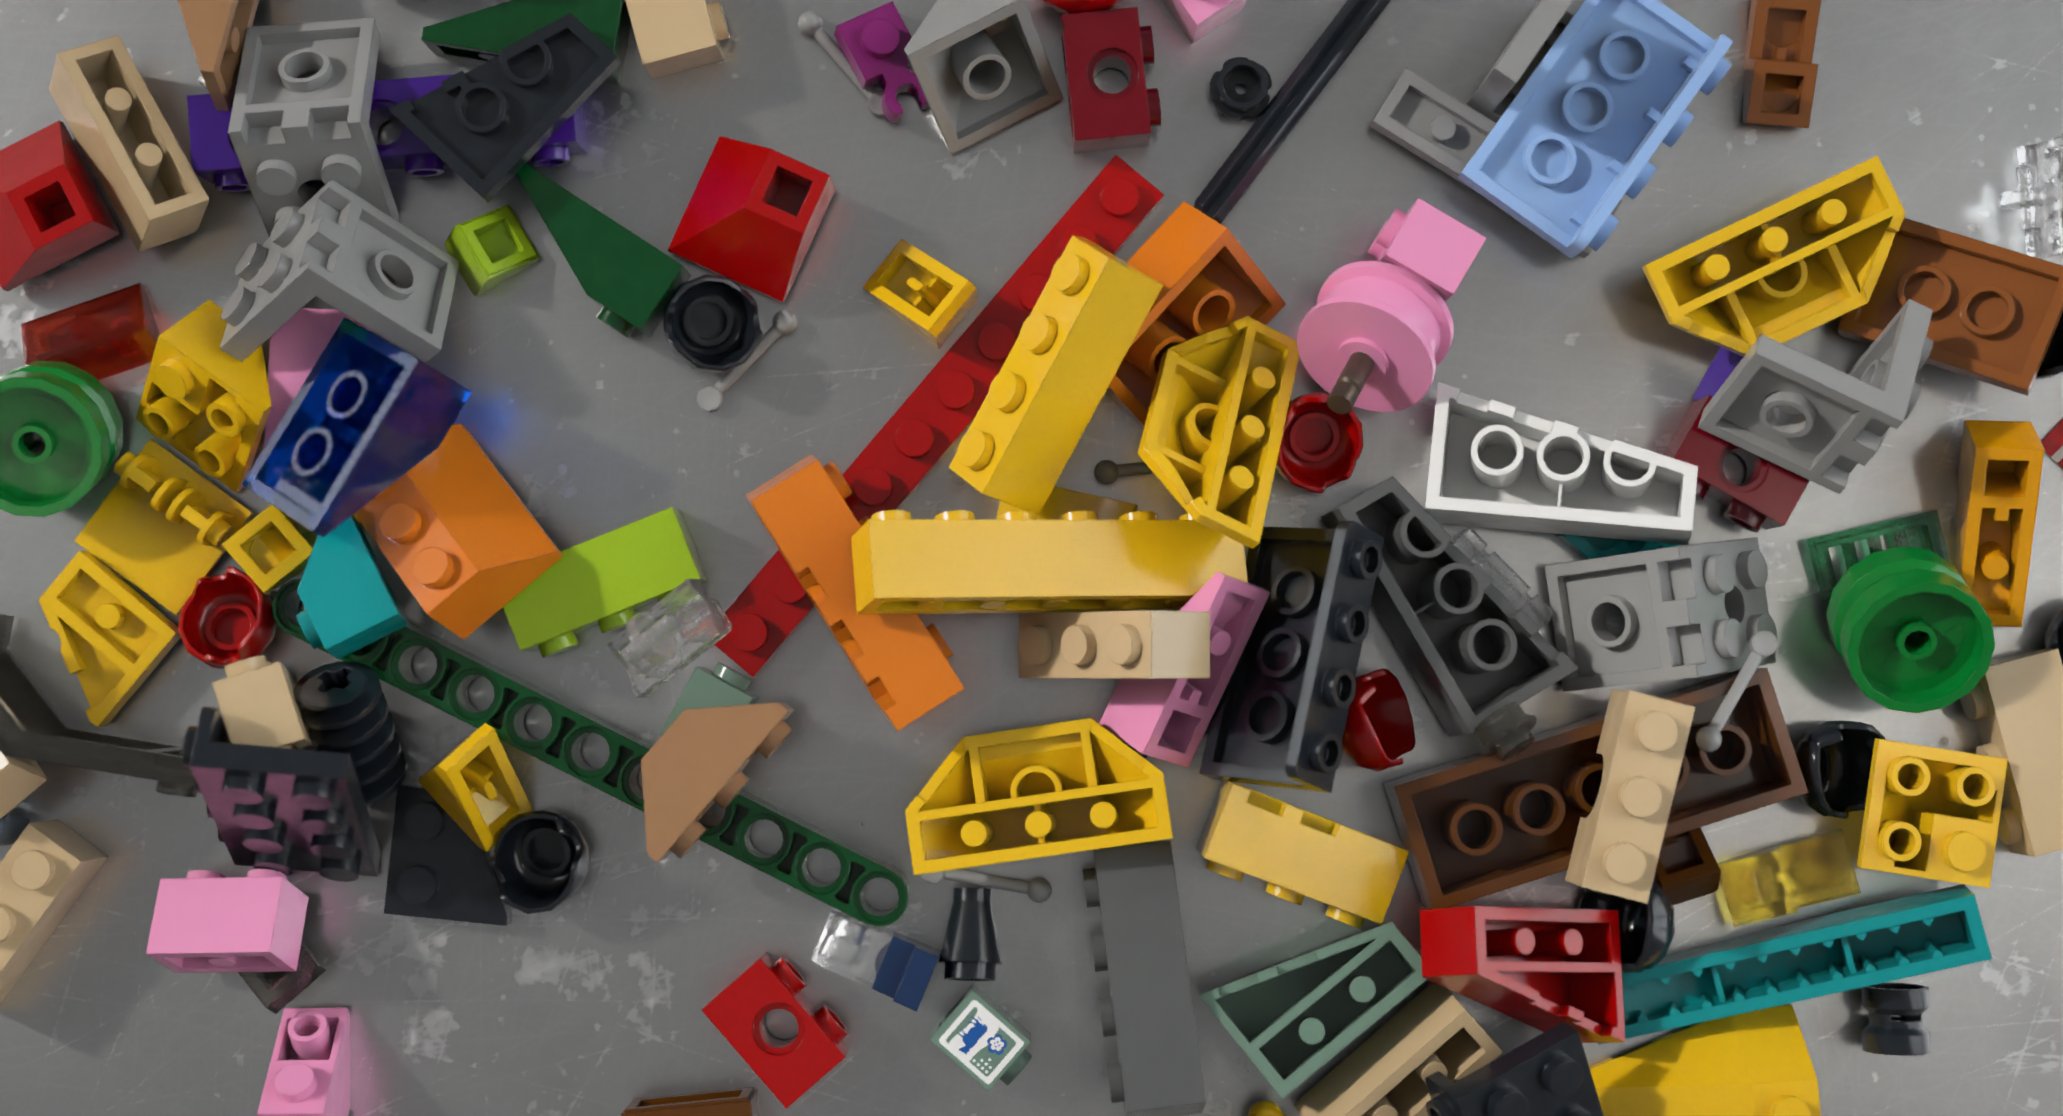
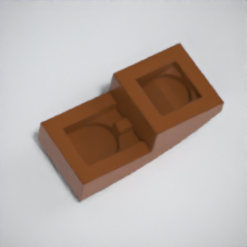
M1751 0L1743 82L1744 123L1809 128L1819 65L1812 63L1821 0Z

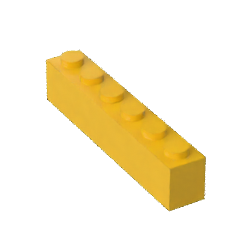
M904 510L881 511L873 514L871 519H868L851 537L857 615L1179 611L1217 571L1248 583L1244 545L1196 522L1188 513L1181 515L1178 518L1179 520H1158V514L1153 511L1126 513L1121 515L1119 520H1098L1096 512L1074 511L1060 515L1059 520H1037L1035 512L1025 510L1000 514L997 519H974V513L966 510L942 512L937 514L935 519H911V513Z

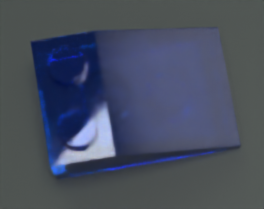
M344 317L241 485L310 531L324 537L435 451L450 427L457 420L461 409L472 391L418 358Z

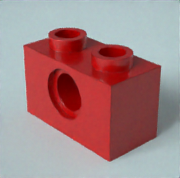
M766 952L709 1001L702 1009V1012L787 1109L846 1057L850 1047L843 1039L849 1035V1031L828 1006L823 1005L817 1010L802 993L801 990L807 986V983L788 959L781 956L775 961ZM774 1009H784L792 1013L798 1022L797 1036L785 1041L773 1038L765 1027L766 1013Z

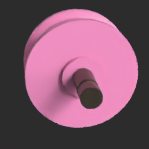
M1358 261L1338 268L1326 279L1318 294L1317 304L1306 314L1299 327L1297 348L1307 372L1318 385L1330 394L1327 398V405L1333 412L1348 414L1353 406L1376 412L1399 411L1416 404L1428 392L1435 377L1436 366L1445 358L1451 347L1454 325L1446 303L1429 283L1397 265L1380 261Z

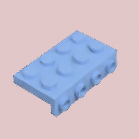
M1584 0L1457 178L1570 259L1581 253L1587 246L1597 251L1620 221L1611 212L1624 194L1632 199L1636 198L1655 173L1657 167L1651 164L1649 159L1659 145L1663 142L1667 146L1672 147L1691 123L1694 115L1687 111L1686 108L1699 90L1708 96L1730 68L1732 63L1723 58V56L1732 45L1733 40L1724 34H1721L1716 40L1712 39L1659 0Z

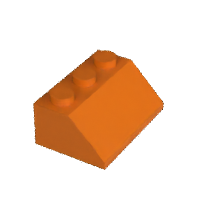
M1185 201L1179 205L1127 261L1128 264L1163 284V287L1105 394L1143 430L1161 358L1168 348L1204 333L1227 327L1231 322L1245 316H1249L1267 325L1286 305L1229 229Z
M461 423L381 439L332 480V483L425 613L463 640L563 557L562 553L490 458Z

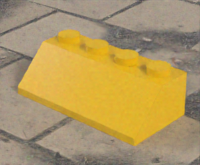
M1072 235L1062 256L1055 263L1051 276L1030 316L1024 321L1020 334L999 374L993 379L989 392L968 432L962 437L958 450L948 468L980 493L1022 510L1033 511L1036 515H1039L1161 291L1163 284L1092 241L1081 236Z

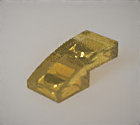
M1842 828L1774 845L1718 863L1721 870L1720 880L1734 927L1797 913V908L1861 894Z

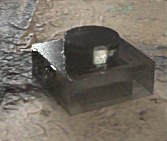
M302 940L297 972L238 973L264 1007L277 1014L322 975L326 969Z

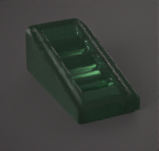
M1927 509L1807 538L1821 601L1831 598L1832 590L1837 584L1829 547L1841 545L1848 570L1849 567L1859 562L1854 542L1866 539L1869 552L1872 554L1873 552L1883 550L1880 536L1892 533L1895 547H1909L1905 530L1917 528L1922 549L1931 550L1950 561L1937 509Z

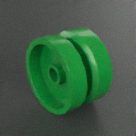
M34 361L11 369L0 377V509L15 516L45 517L71 508L113 470L123 447V418L113 395L91 373L66 362Z
M1900 546L1873 552L1849 567L1832 590L1826 613L1830 638L1842 656L1850 675L1865 696L1885 708L1921 713L1947 707L1970 693L1988 671L1995 648L1992 620L1954 565L1931 550Z

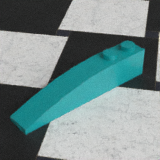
M1964 884L1773 927L1667 955L1652 969H1646L1641 973L1622 972L1625 1039L1990 960L1992 956L1975 894Z

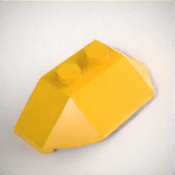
M1877 155L1644 265L1642 269L1670 326L1744 357L1761 334L1784 343L1867 304L1887 260L1895 234L1899 231L1906 212Z
M1245 316L1231 322L1227 327L1204 333L1168 348L1162 355L1137 454L1174 499L1196 522L1254 549L1261 539L1299 352L1296 340L1249 316Z
M1092 718L964 736L936 770L921 792L905 809L914 875L1173 838L1164 773Z

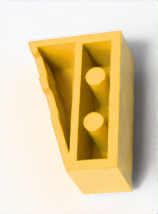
M1231 781L1221 782L1196 850L1204 858L1208 859L1206 869L1239 882L1242 881L1244 873L1268 882L1265 892L1297 905L1302 904L1304 896L1329 904L1325 912L1326 916L1359 929L1362 928L1365 918L1379 924L1383 923L1410 852L1394 844Z

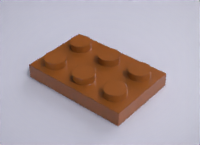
M1904 218L1899 231L1895 234L1887 260L1869 302L1844 314L1837 330L1840 336L1871 345L1905 303L1911 299L1933 310L1926 336L1933 340V347L1925 363L2028 396L2063 313V265Z

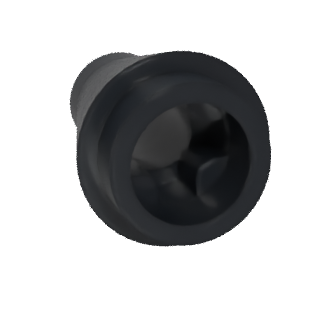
M953 889L952 908L938 962L945 964V980H996V965H1002V959L991 904V889Z

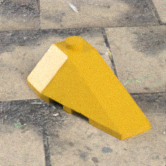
M1791 1004L1697 1023L1674 1034L1669 1032L1651 1040L1652 1043L1618 1058L1610 1057L1589 1066L1604 1116H1821L1818 1079L1793 1005Z

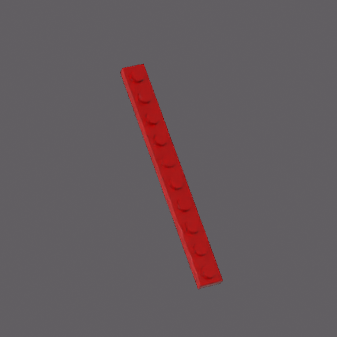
M1115 155L842 474L853 493L845 498L844 501L857 521L864 516L871 519L873 514L881 511L899 510L969 428L989 392L993 379L999 374L1020 334L1024 321L1030 316L1051 276L1055 263L1062 256L1072 235L1084 237L1116 255L1163 200L1164 194L1118 155ZM779 549L705 635L710 642L753 678H756L815 608Z

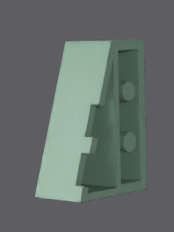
M1388 922L1203 992L1198 996L1283 1099L1427 979L1422 977V960L1419 953L1394 923Z

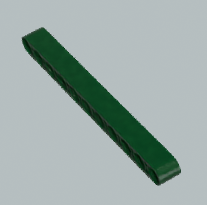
M301 578L292 579L283 584L276 592L272 603L273 617L278 626L288 634L310 644L296 617V614L299 613L298 606L301 600L297 593ZM410 622L409 625L379 639L378 645L370 653L364 654L362 651L357 650L340 658L344 662H357L369 666L377 673L380 680L475 728H479L487 723L495 729L501 741L644 812L643 792L637 785V774L641 768V759L652 748L653 744ZM323 645L318 647V649L330 654ZM423 647L432 651L437 661L434 676L425 683L416 679L411 670V661L414 654ZM478 676H484L491 682L495 694L493 703L483 712L477 711L471 706L467 695L470 683ZM535 704L546 708L552 718L551 730L542 740L533 739L524 728L525 714ZM591 733L601 735L609 745L610 754L608 761L599 769L589 767L581 757L580 747L582 741ZM741 790L725 808L724 817L718 825L708 826L698 821L706 828V831L699 839L700 841L865 924L876 927L890 925L901 917L909 904L911 896L910 882L906 875L896 866L744 790ZM766 819L773 821L779 826L782 831L783 842L777 853L763 854L752 845L750 832L757 820ZM823 848L836 854L841 866L839 877L836 880L822 883L811 877L807 870V859L813 850ZM880 877L891 881L898 890L899 899L897 905L889 911L880 912L872 909L864 899L863 891L866 882Z

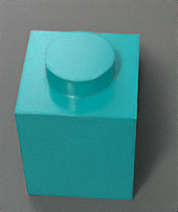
M342 498L330 503L297 589V593L306 610L296 614V617L313 649L323 645L325 650L336 659H340L409 625V622L355 513Z

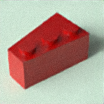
M1464 906L1420 910L1423 978L1543 1032L1564 1021L1579 1031L1582 1043L1626 1042L1618 910Z

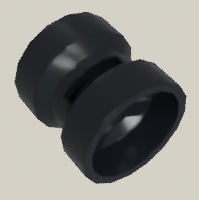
M1891 982L1862 987V1005L1869 1011V1024L1862 1030L1863 1051L1898 1056H1915L1930 1053V1032L1923 1027L1922 1015L1929 1008V987L1918 984Z

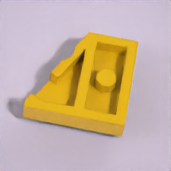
M78 551L38 599L50 628L55 630L60 637V652L69 673L77 674L91 707L85 711L89 721L96 727L107 726L181 638L178 626L89 551Z

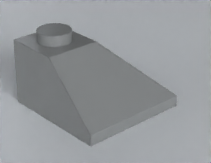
M937 0L904 48L944 141L952 155L1064 99L1025 0Z

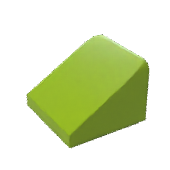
M509 204L455 225L445 241V247L449 255L460 261L458 270L474 296L492 289L540 259L539 254Z

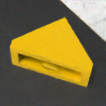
M903 239L898 242L862 287L938 349H940L978 301L977 289L968 279Z
M487 723L463 738L417 780L470 839L485 852H488L496 845L501 829L519 814L533 810L495 729Z

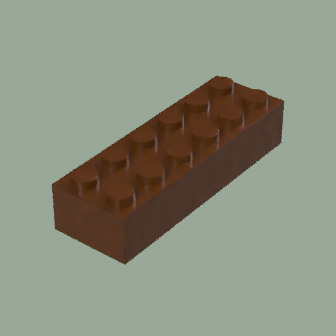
M1757 668L1720 732L1722 736L1721 746L1713 752H1706L1698 747L1696 734L1700 728L1709 726L1740 670L1656 696L1695 707L1663 839L1808 793L1767 668ZM1606 712L1383 783L1404 849L1410 851L1407 858L1423 906L1428 909L1450 908L1568 870L1580 817L1586 818L1591 813L1601 785L1603 756L1596 752Z

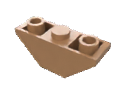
M785 702L685 709L641 759L647 854L658 863L666 859L671 852L681 859L706 831V828L698 822L715 802L723 809L726 808L750 780L741 772L758 752L768 759L792 732L793 729L785 721L794 709Z

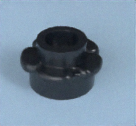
M1235 57L1227 60L1223 64V69L1213 74L1210 81V94L1213 99H1217L1218 110L1225 116L1232 119H1241L1244 115L1248 114L1254 117L1263 112L1269 104L1270 96L1268 90L1272 86V80L1269 72L1261 64L1245 57ZM1243 83L1247 87V92L1238 94L1235 86Z

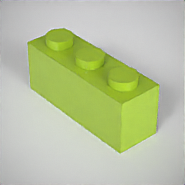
M670 507L560 551L563 557L509 601L503 609L519 650L535 651L539 649L542 658H546L579 645L575 634L599 625L602 634H607L637 622L638 618L634 610L654 602H659L662 611L686 603L698 597L694 586L709 580L682 512L674 507Z

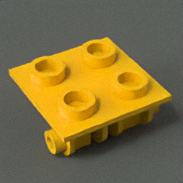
M150 438L138 456L132 452H127L117 461L113 471L120 476V480L74 541L178 616L182 606L193 595L197 580L201 577H207L226 550L221 544L245 526L254 513Z

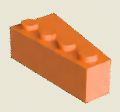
M810 454L745 496L879 709L895 729L899 731L965 688L947 659L953 656V653L933 623L925 627L918 614L857 615L851 537L869 518L864 516L857 521L844 499L853 493L834 462L831 461L822 466L819 460Z

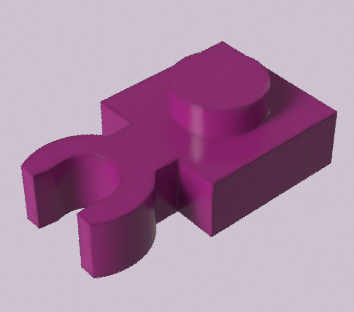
M893 1L836 26L834 36L862 89L880 83L884 91L881 98L882 110L892 123L900 121L903 114L901 104H899L896 95L906 92L912 94L916 98L921 110L929 107L915 73H911L909 70L912 67L904 48L912 37Z

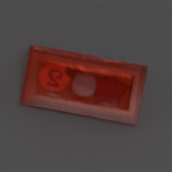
M141 283L21 324L24 365L34 361L66 362L91 373L97 380L151 362L158 336L160 335L145 288Z

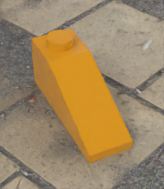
M1964 420L1957 480L1955 568L1991 618L1992 626L2022 627L2045 450L2032 422Z

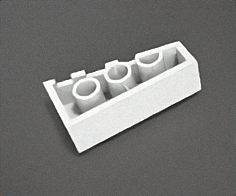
M1438 382L1425 510L1440 524L1688 545L1693 532L1698 466L1616 439L1610 441L1580 431V427L1558 420L1554 422L1518 411L1517 407L1493 399L1487 401L1460 392L1459 388Z

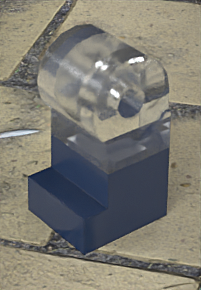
M831 910L811 960L835 974L854 980L893 998L894 1002L917 1012L941 950L884 926L868 925L845 913Z

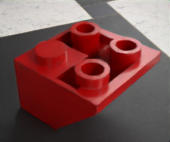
M59 120L0 150V285L3 290L10 291L121 234L64 122Z
M719 136L667 251L784 304L836 190L831 176L773 149Z

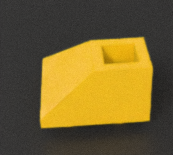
M209 299L158 336L135 420L144 425L156 438L166 441L196 463L204 473L218 479L237 493L245 487L272 406L262 344L243 362L222 351L220 345L227 322L221 319L223 309Z
M1875 739L1857 867L1990 888L2008 759Z

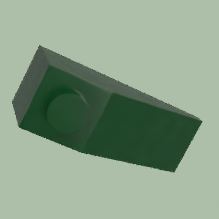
M512 0L423 27L421 40L437 56L486 63L501 55V49L571 13L620 59L622 63L603 83L621 86L631 20L625 0Z
M525 164L516 175L585 293L602 307L596 317L627 338L634 328L650 338L664 318L666 304L679 285L689 280L691 274L673 258Z

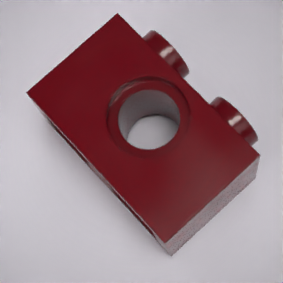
M1138 7L1061 15L1060 31L1074 154L1149 146L1151 127L1161 126L1158 88H1146L1144 65L1154 64V44L1151 25L1140 26ZM1105 68H1116L1127 76L1129 85L1119 93H1106L1098 88L1094 77Z
M1708 395L1693 401L1663 455L1698 466L1695 500L1702 501L1705 495L1727 507L1723 515L1728 520L1752 532L1758 533L1761 527L1771 529L1785 526L1810 480L1698 428L1703 409L1713 397ZM1729 452L1738 454L1744 460L1747 467L1746 478L1740 486L1731 483L1723 472V461Z

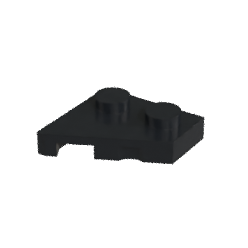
M400 785L397 789L384 914L502 926L511 924L512 911L510 906L505 904L499 897L500 889L489 864L491 860L490 852L480 849L422 786Z

